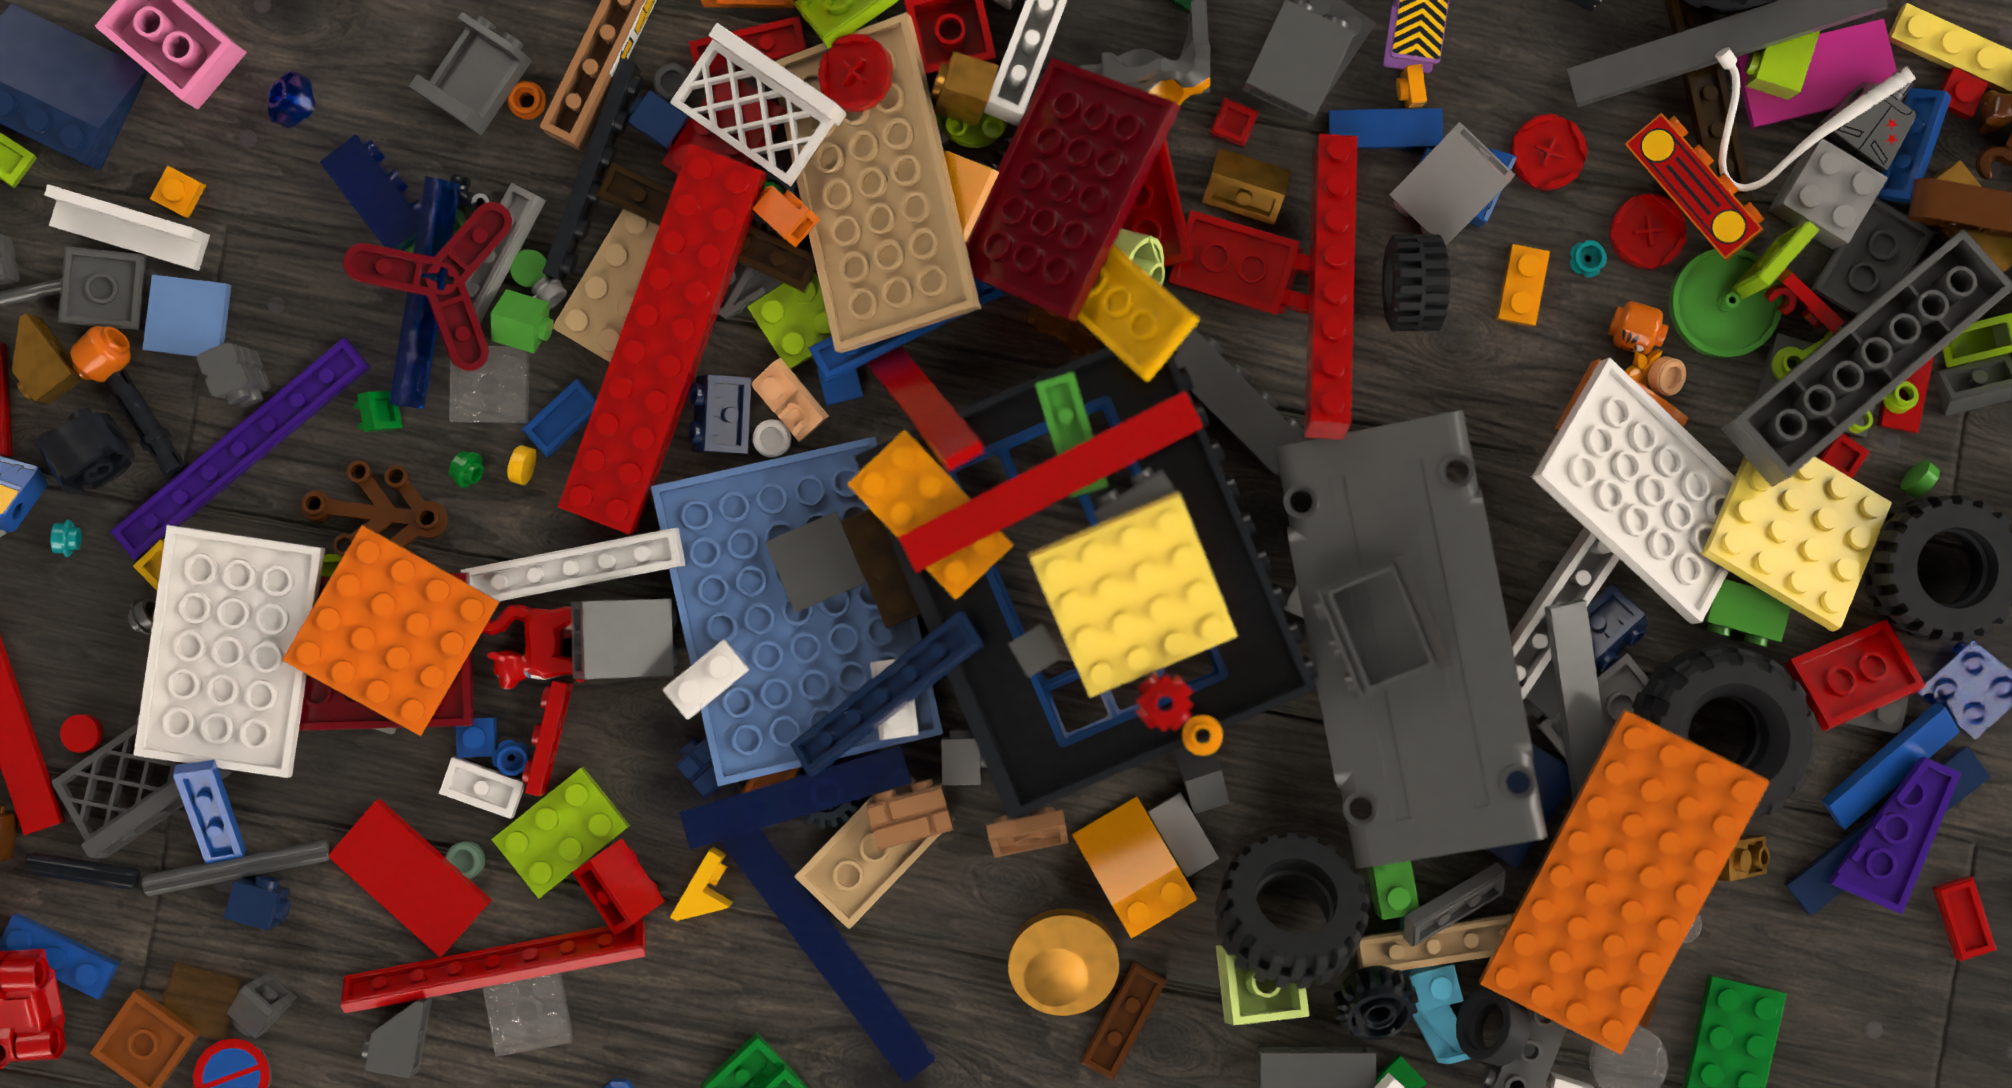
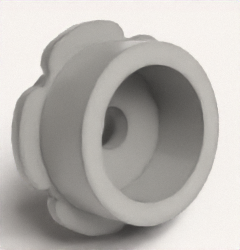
M548 276L539 280L531 290L534 298L549 302V310L555 308L567 294L560 280L550 279Z

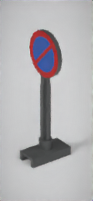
M241 1038L220 1040L206 1048L197 1060L193 1073L194 1088H269L272 1080L271 1064L263 1049L252 1041Z

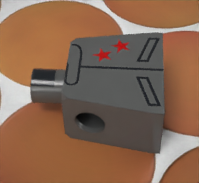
M1868 82L1859 84L1816 128L1826 123L1862 95L1867 94L1868 91L1875 88L1878 84ZM1907 83L1906 86H1903L1886 99L1873 105L1872 108L1827 136L1869 167L1887 171L1916 118V113L1901 102L1913 86V83Z

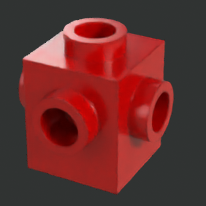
M1166 672L1160 677L1154 673L1137 688L1141 694L1136 697V702L1141 707L1135 712L1150 729L1158 725L1163 732L1169 726L1175 731L1192 716L1188 710L1193 706V703L1188 697L1193 691L1178 674L1171 679ZM1162 696H1169L1173 700L1172 707L1167 711H1163L1157 706V701Z

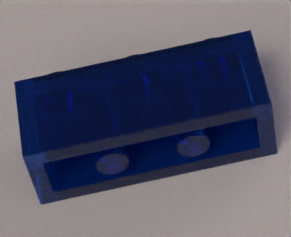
M355 134L321 160L320 164L382 245L387 248L404 251L432 229L428 223L432 216L418 199L414 202L411 201L405 193L409 186L395 169L389 172L382 160L386 156L372 139L366 142Z

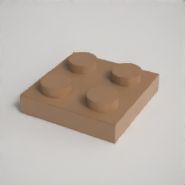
M1052 807L1037 809L1032 812V816L1019 819L1015 817L1009 820L1007 815L994 819V824L986 825L994 858L1069 843L1063 810L1055 811Z

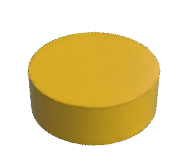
M523 445L515 448L507 469V476L511 482L526 485L529 482L536 465L537 453L535 449Z

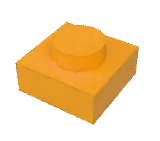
M1422 64L1408 65L1401 72V78L1396 80L1397 96L1399 101H1404L1405 109L1422 108L1427 102Z
M167 165L150 199L189 219L206 185Z

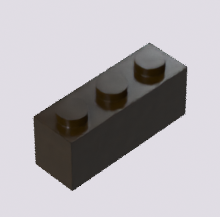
M868 509L842 520V527L886 629L921 615L883 523L871 509Z

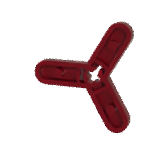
M484 203L474 211L435 257L368 243H358L346 251L343 258V269L351 280L358 283L426 296L452 364L462 371H475L486 363L489 350L465 282L509 233L512 226L511 214L500 203ZM440 268L447 270L446 276L452 278V284H446L443 290L437 289V282L428 278H421V273L437 274Z

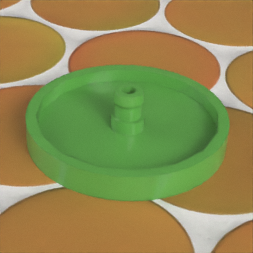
M1712 249L1691 259L1678 272L1670 290L1669 313L1676 332L1692 349L1710 357L1733 358L1759 348L1774 333L1782 313L1777 308L1783 303V297L1779 295L1773 302H1770L1764 297V294L1769 287L1779 284L1777 279L1769 287L1740 300L1739 295L1731 292L1733 290L1732 287L1758 260L1759 257L1742 249L1726 262L1716 249Z

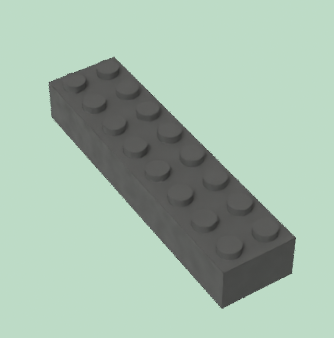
M1962 229L1942 243L1726 423L1721 430L1771 487L1785 481L2012 291V282L1973 238Z

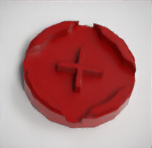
M852 33L838 38L831 44L833 47L830 48L828 53H824L820 60L818 70L820 90L844 111L859 113L871 109L884 99L891 87L894 72L891 56L881 43L865 34Z
M1549 113L1533 117L1518 129L1512 138L1509 154L1517 156L1512 168L1522 182L1534 189L1550 191L1560 189L1578 177L1586 161L1588 150L1585 136L1577 124L1569 119L1566 120L1563 117H1559V115Z
M1643 194L1631 197L1617 208L1610 221L1609 239L1612 249L1622 262L1635 269L1652 270L1665 266L1680 254L1686 243L1685 217L1674 201L1661 194Z

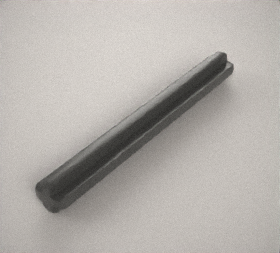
M320 840L249 854L241 858L211 864L204 863L148 874L142 878L143 891L146 896H153L325 862L330 859L331 846L328 840Z

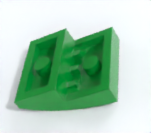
M757 1032L701 1083V1088H808L792 1068Z

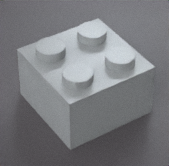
M1822 138L1800 156L1768 211L1794 227L1811 221L1819 229L1813 238L1833 250L1850 242L1888 177Z

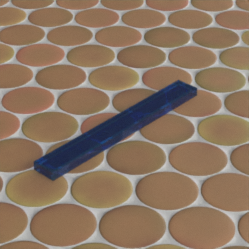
M752 817L720 841L903 1081L907 1083L936 1060V1056L814 897L794 877L796 875L754 819Z

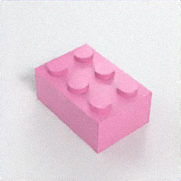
M116 0L95 25L99 31L178 98L197 110L247 53L186 0Z

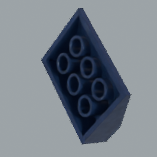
M11 3L0 16V124L101 171L148 75V71L140 64Z

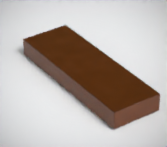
M1133 960L1079 1060L1080 1063L1114 1081L1162 992L1167 978Z

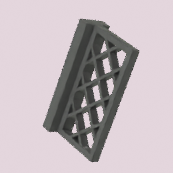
M138 723L51 781L85 840L81 846L88 858L107 859L184 806L173 777L175 765H179L181 762H169L131 754L134 739L137 735ZM123 746L122 752L116 751ZM110 754L121 756L115 778L99 775L103 759ZM130 758L146 761L140 783L124 780ZM154 763L171 766L167 783L161 787L149 785ZM91 768V772H90V773H86V772H85V771H87L88 769ZM218 768L222 780L232 774L230 769ZM78 776L89 778L84 800L74 798L66 785ZM98 780L114 783L109 805L93 802ZM123 785L139 788L135 804L128 809L118 807ZM148 790L153 791L152 793L147 795ZM91 806L107 809L104 825L96 831H93L88 823ZM116 811L122 812L121 814L115 817Z

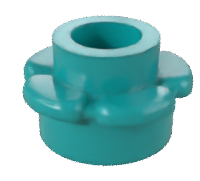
M1586 240L1584 243L1578 242L1570 251V256L1572 257L1569 262L1570 267L1576 274L1582 273L1585 277H1594L1606 265V252L1594 240ZM1586 255L1591 257L1590 262L1584 260Z
M66 520L65 523H54L51 531L53 553H63L65 557H70L74 550L81 548V528L75 527L71 520Z

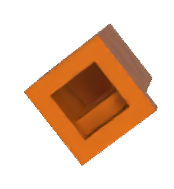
M774 186L766 187L760 193L757 203L752 208L795 248L821 220L790 190L781 194Z

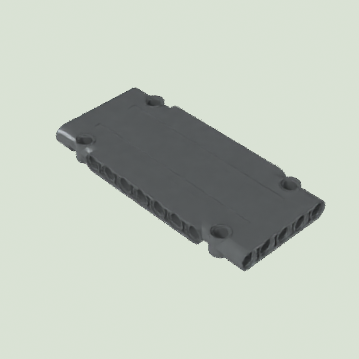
M1464 410L1346 433L1344 440L1319 438L1275 448L1284 495V507L1289 521V526L1287 527L1289 545L1311 658L1319 677L1316 679L1334 777L1337 788L1341 789L1343 813L1347 820L1355 867L1381 866L1546 838L1547 832L1532 756H1534L1484 500L1482 491L1478 486ZM1453 461L1465 462L1469 468L1467 478L1460 483L1451 482L1446 476L1447 466ZM1300 491H1307L1313 499L1311 509L1305 513L1297 512L1293 506V498ZM1406 554L1411 571L1420 586L1427 609L1436 624L1440 640L1452 664L1361 701L1358 693L1351 695L1346 685L1343 673L1347 672L1348 668L1343 656L1336 658L1331 649L1328 636L1333 635L1328 620L1321 622L1312 602V600L1318 598L1315 590ZM1391 570L1333 594L1371 686L1430 663ZM1522 771L1526 773L1530 779L1528 787L1521 791L1511 789L1506 782L1511 772ZM1357 797L1368 799L1372 805V813L1365 817L1356 815L1351 808L1352 800Z

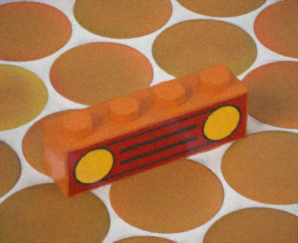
M1661 113L1627 141L1625 145L1727 262L1764 232L1763 228L1759 225L1764 220V217L1750 202L1743 206L1734 194L1739 189L1725 173L1720 177L1716 176L1709 168V165L1714 161L1700 144L1694 149L1683 137L1689 132L1675 116L1667 120Z

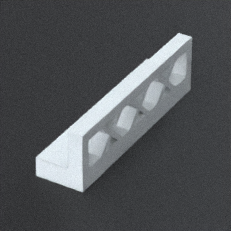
M47 184L44 195L57 200L49 226L190 269L200 270L210 237L209 234L192 227Z

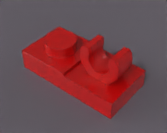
M1787 268L1776 278L1781 284L1769 287L1764 294V297L1770 302H1773L1779 295H1785V301L1777 308L1784 315L1794 310L1797 300L1805 308L1800 314L1816 329L1824 325L1834 333L1844 323L1832 309Z

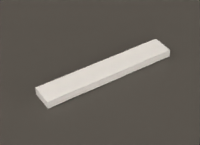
M671 528L463 569L461 572H469L470 585L499 601H505L686 565L679 528Z

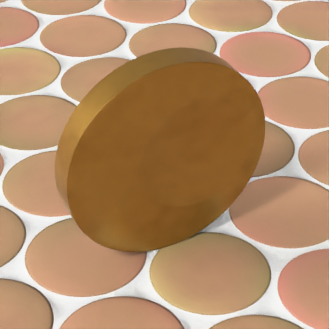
M1054 909L1040 913L1024 923L1012 939L1008 952L1010 981L1019 997L1029 1006L1040 1012L1058 1016L1075 1015L1085 1012L1101 1003L1116 983L1119 973V956L1116 942L1109 929L1101 921L1088 913L1074 909Z

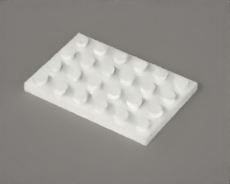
M1611 358L1601 360L1532 478L1690 624L1702 623L1729 571L1701 555L1735 476Z
M167 525L134 756L182 763L215 759L217 768L285 778L292 776L307 674L282 661L318 600L325 548Z

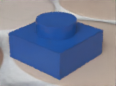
M497 717L474 718V725L456 726L457 758L492 756L493 751L498 749Z

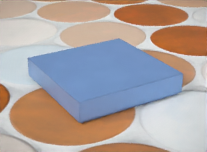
M152 275L142 350L198 357L200 353L224 344L232 285Z

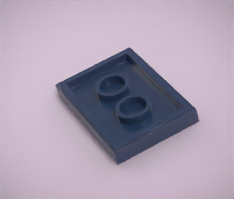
M1531 742L1534 755L1532 756L1546 825L1570 788L1568 766ZM1514 771L1508 775L1506 782L1511 789L1521 791L1528 787L1530 779L1526 773ZM1535 841L1486 848V850L1517 869Z

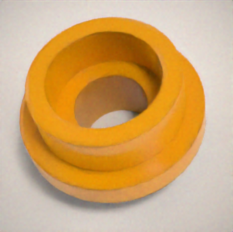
M1198 715L1188 720L1185 724L1182 737L1189 751L1197 755H1209L1219 748L1223 733L1219 723L1214 718L1207 715ZM1200 728H1206L1210 731V738L1205 743H1200L1195 739V733Z

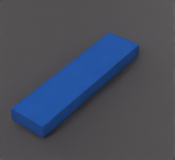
M1936 702L1821 800L1838 826L1846 830L1901 783L1920 757L1929 759L1960 732L1946 707Z

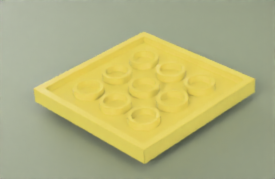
M1744 456L1701 555L1834 632L1842 627L1892 502L1817 457H1813L1790 478L1771 487Z
M1178 491L1028 553L1090 698L1238 637Z

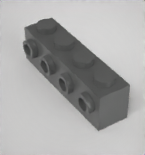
M1527 1008L1530 1015L1531 1031L1526 1047L1521 1055L1510 1064L1496 1066L1487 1063L1482 1074L1483 1088H1544L1567 1028ZM1502 1028L1500 1029V1031H1499V1033H1498V1035H1497L1496 1041L1498 1040L1499 1036L1501 1035Z

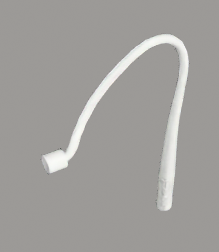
M1729 47L1723 48L1716 54V58L1722 67L1729 69L1731 73L1732 96L1719 151L1718 164L1720 175L1725 173L1739 191L1748 192L1759 189L1777 177L1789 164L1823 137L1872 108L1873 105L1886 99L1889 95H1892L1916 78L1906 66L1817 128L1762 179L1749 184H1740L1730 177L1726 164L1728 144L1740 95V74L1735 65L1738 61Z

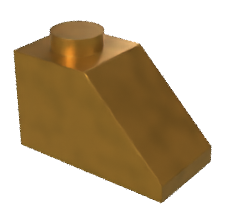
M25 313L19 317L12 372L20 381L17 383L18 389L28 400L52 404L81 382L83 378L75 372L70 354L42 317Z

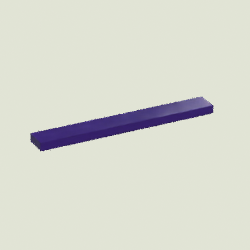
M343 337L111 529L110 532L133 560H139L160 539H165L167 525L181 526L368 371L371 366L348 338Z

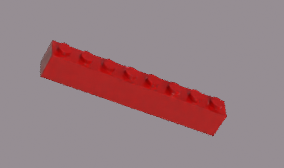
M1319 134L1312 156L1304 437L1344 440L1351 425L1357 136Z

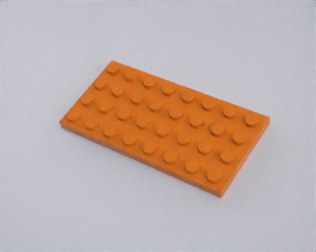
M1623 708L1479 979L1480 985L1622 1055L1770 781Z

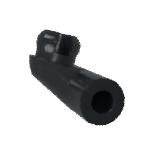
M457 174L450 177V185L446 186L447 194L467 211L474 212L484 203L490 202L485 194L468 191L471 185V180L468 177H462Z

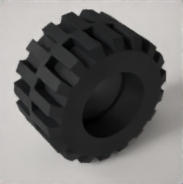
M1440 234L1392 235L1385 248L1382 270V299L1386 322L1391 331H1440L1447 316L1450 296V266L1444 240Z

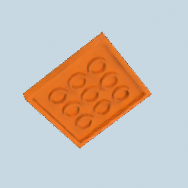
M361 525L282 661L421 736L500 601L365 525Z

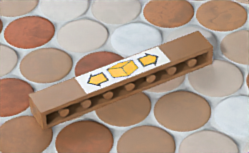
M601 0L539 126L548 136L578 151H583L600 116L620 58L628 60L657 0Z

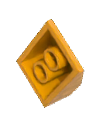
M1137 796L1072 833L1073 838L1131 939L1198 900Z

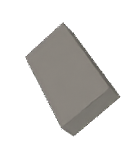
M1180 792L1148 810L1150 817L1186 878L1219 859Z

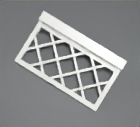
M716 23L709 33L712 41L670 103L783 182L792 186L834 124L839 126L847 113L837 103ZM719 53L727 59L729 74L711 78L709 65ZM735 65L743 70L736 72ZM751 76L756 78L758 94L740 98L737 80ZM730 82L733 100L714 104L712 85ZM764 84L772 89V91L765 92ZM705 87L706 106L692 109L684 104L692 90ZM781 96L784 97L787 103L788 114L769 118L767 100ZM760 101L762 120L744 124L741 106ZM794 105L803 111L795 112ZM734 107L737 126L724 129L719 128L716 111ZM709 113V120L703 117L702 114ZM813 117L820 122L812 136L799 138L796 120ZM789 122L792 140L773 144L771 126ZM764 127L766 146L755 149L748 148L745 131ZM738 133L739 141L731 135ZM793 148L795 161L787 173H784L776 166L775 152ZM768 154L769 162L760 155Z

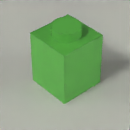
M508 289L505 290L491 312V341L534 354L543 340L547 341L550 338L553 330V319L549 318V302Z

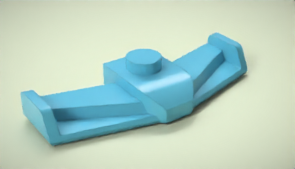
M1405 916L1400 917V930L1404 929ZM1448 963L1401 971L1403 978L1409 976L1415 987L1419 1002L1416 1003L1418 1011L1416 1014H1412L1437 1062L1452 1064L1472 1059L1460 1048L1456 1038L1457 1018L1450 1007L1451 1004L1464 1001L1455 965Z

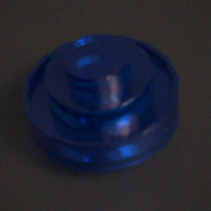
M290 71L273 83L267 96L268 116L271 122L285 128H291L303 119L311 116L315 108V99L313 97L312 83L308 77Z

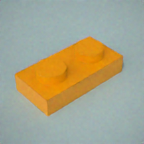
M1512 244L1509 247L1496 320L1529 327L1536 326L1550 251Z

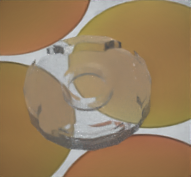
M1638 1025L1622 1055L1594 1042L1589 1056L1591 1074L1600 1088H1659L1663 1084L1668 1070L1667 1052L1660 1039L1645 1027Z

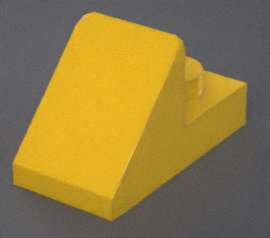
M714 846L708 851L670 918L679 921L723 910L732 905L733 902L707 887L709 883L716 886L725 872L727 866L721 862L726 853Z

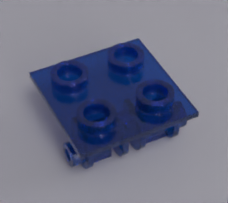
M1972 639L1968 643L1959 641L1952 649L1955 656L1925 682L1926 687L1918 691V693L1933 705L1938 702L1945 706L1953 721L1976 740L2012 708V670Z

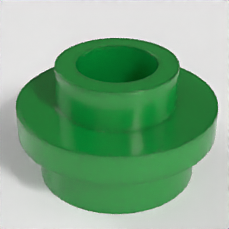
M462 451L455 456L449 467V476L454 479V483L457 486L467 488L480 480L484 472L482 456L476 452L468 453L466 451Z

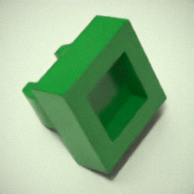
M373 391L357 395L358 401L354 404V409H360L362 423L357 424L358 429L364 430V432H378L403 428L396 391Z

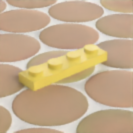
M1906 3L1901 6L1888 35L1890 43L1949 70L1956 67L1989 83L1987 87L2000 93L2012 94V50L1911 4Z

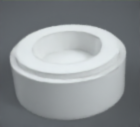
M778 420L761 422L753 433V444L756 450L769 458H777L784 455L792 443L790 430Z

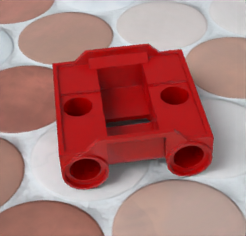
M45 949L0 951V1069L4 1068L9 1062L59 1059L67 1048L63 1030L65 1014L55 970L49 967Z

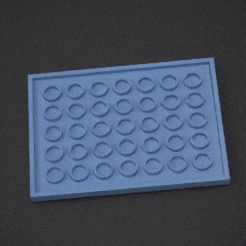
M876 437L651 486L660 530L679 528L686 566L670 568L669 570L691 666L722 640H726L750 669L701 710L718 786L803 767L790 743L872 679L870 662L898 659L922 640L917 617L886 629L867 583L795 613L765 541L834 512L837 513L841 522L844 519L870 509L847 483L860 472L854 456L876 447ZM930 686L914 699L919 735L880 740L878 728H876L839 758L943 734L933 687Z

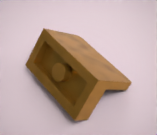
M1218 149L1202 203L1274 225L1286 194L1290 170L1225 149Z

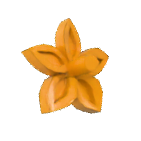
M1656 349L1647 357L1640 352H1635L1632 365L1625 372L1632 379L1648 387L1650 367L1660 358L1663 351Z

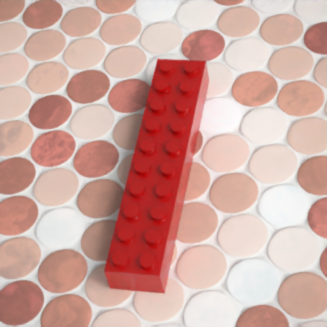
M689 143L560 499L559 508L629 535L639 531L652 495L651 486H655L734 272L738 256L753 220L755 211L752 208L757 203L758 196L764 190L769 174Z

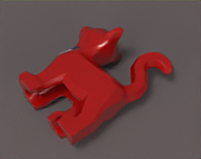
M521 604L507 606L496 619L488 621L482 633L489 635L504 632L514 620L522 621L525 625L526 647L524 655L510 650L487 653V658L493 660L494 674L498 678L501 688L513 689L518 682L526 678L547 680L563 675H573L572 657L563 655L564 639L572 637L571 607L548 610L530 608ZM575 679V680H576V682L586 683V680H589V679H585V680H584V679Z

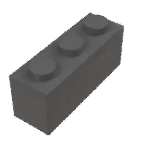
M1257 1046V1088H1374L1376 1086V1052L1371 1046Z

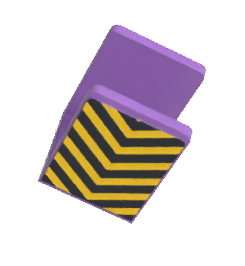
M1393 0L1383 60L1385 68L1404 70L1408 65L1422 64L1423 73H1431L1433 64H1438L1441 59L1449 0Z

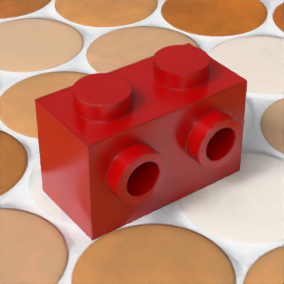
M622 838L572 872L614 935L630 927L665 902L659 893L656 883L648 877L637 861L635 852L627 846Z

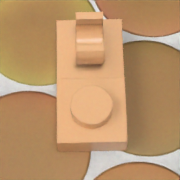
M782 358L771 363L751 383L754 390L773 413H776L799 442L805 439L829 417Z

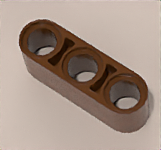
M1915 179L1907 219L1922 224L1956 230L1964 229L1967 232L2012 238V192L1940 179Z

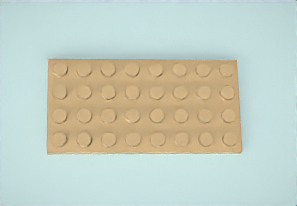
M906 12L853 32V34H865L881 43L890 54L894 69L891 87L884 99L873 108L859 113L845 111L847 115L839 126L836 124L832 126L796 179L801 201L821 219L809 232V238L834 348L839 353H845L981 309L912 17ZM822 43L775 62L822 93L818 80L819 64L824 53H828L830 49ZM782 96L778 97L779 105L788 114L786 99ZM794 105L795 112L803 111ZM813 117L796 120L799 138L812 136L820 122ZM785 122L784 127L787 141L792 140L790 123ZM790 148L793 163L795 161L794 149Z

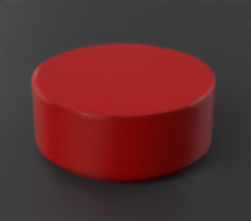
M74 715L63 723L60 730L61 741L72 752L82 753L91 751L101 743L103 727L100 721L92 715Z

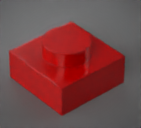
M1954 67L1948 70L1939 90L1946 91L1951 96L1947 111L1968 120L1973 117L1989 83Z

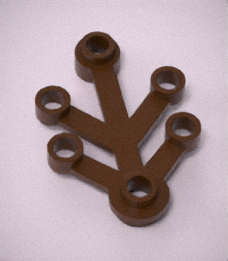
M361 460L353 461L349 464L347 476L354 484L360 485L374 505L332 500L326 493L319 490L306 493L300 502L302 514L314 523L326 522L331 516L370 520L364 525L379 534L392 524L407 525L390 539L404 548L418 537L425 539L439 537L444 533L449 522L448 513L445 508L437 502L424 501L411 484L409 473L400 465L389 467L385 472L384 479L392 489L399 490L412 510L395 508L372 477L373 472L370 466ZM360 467L365 468L366 473L362 478H354L356 469ZM402 472V481L392 483L391 478L394 473ZM314 499H320V507L317 510L311 511L309 509L310 502ZM428 513L434 514V521L431 524H422L424 515ZM359 529L350 535L341 534L334 539L333 550L341 558H343L345 552L340 551V545L344 541L349 540L352 542Z

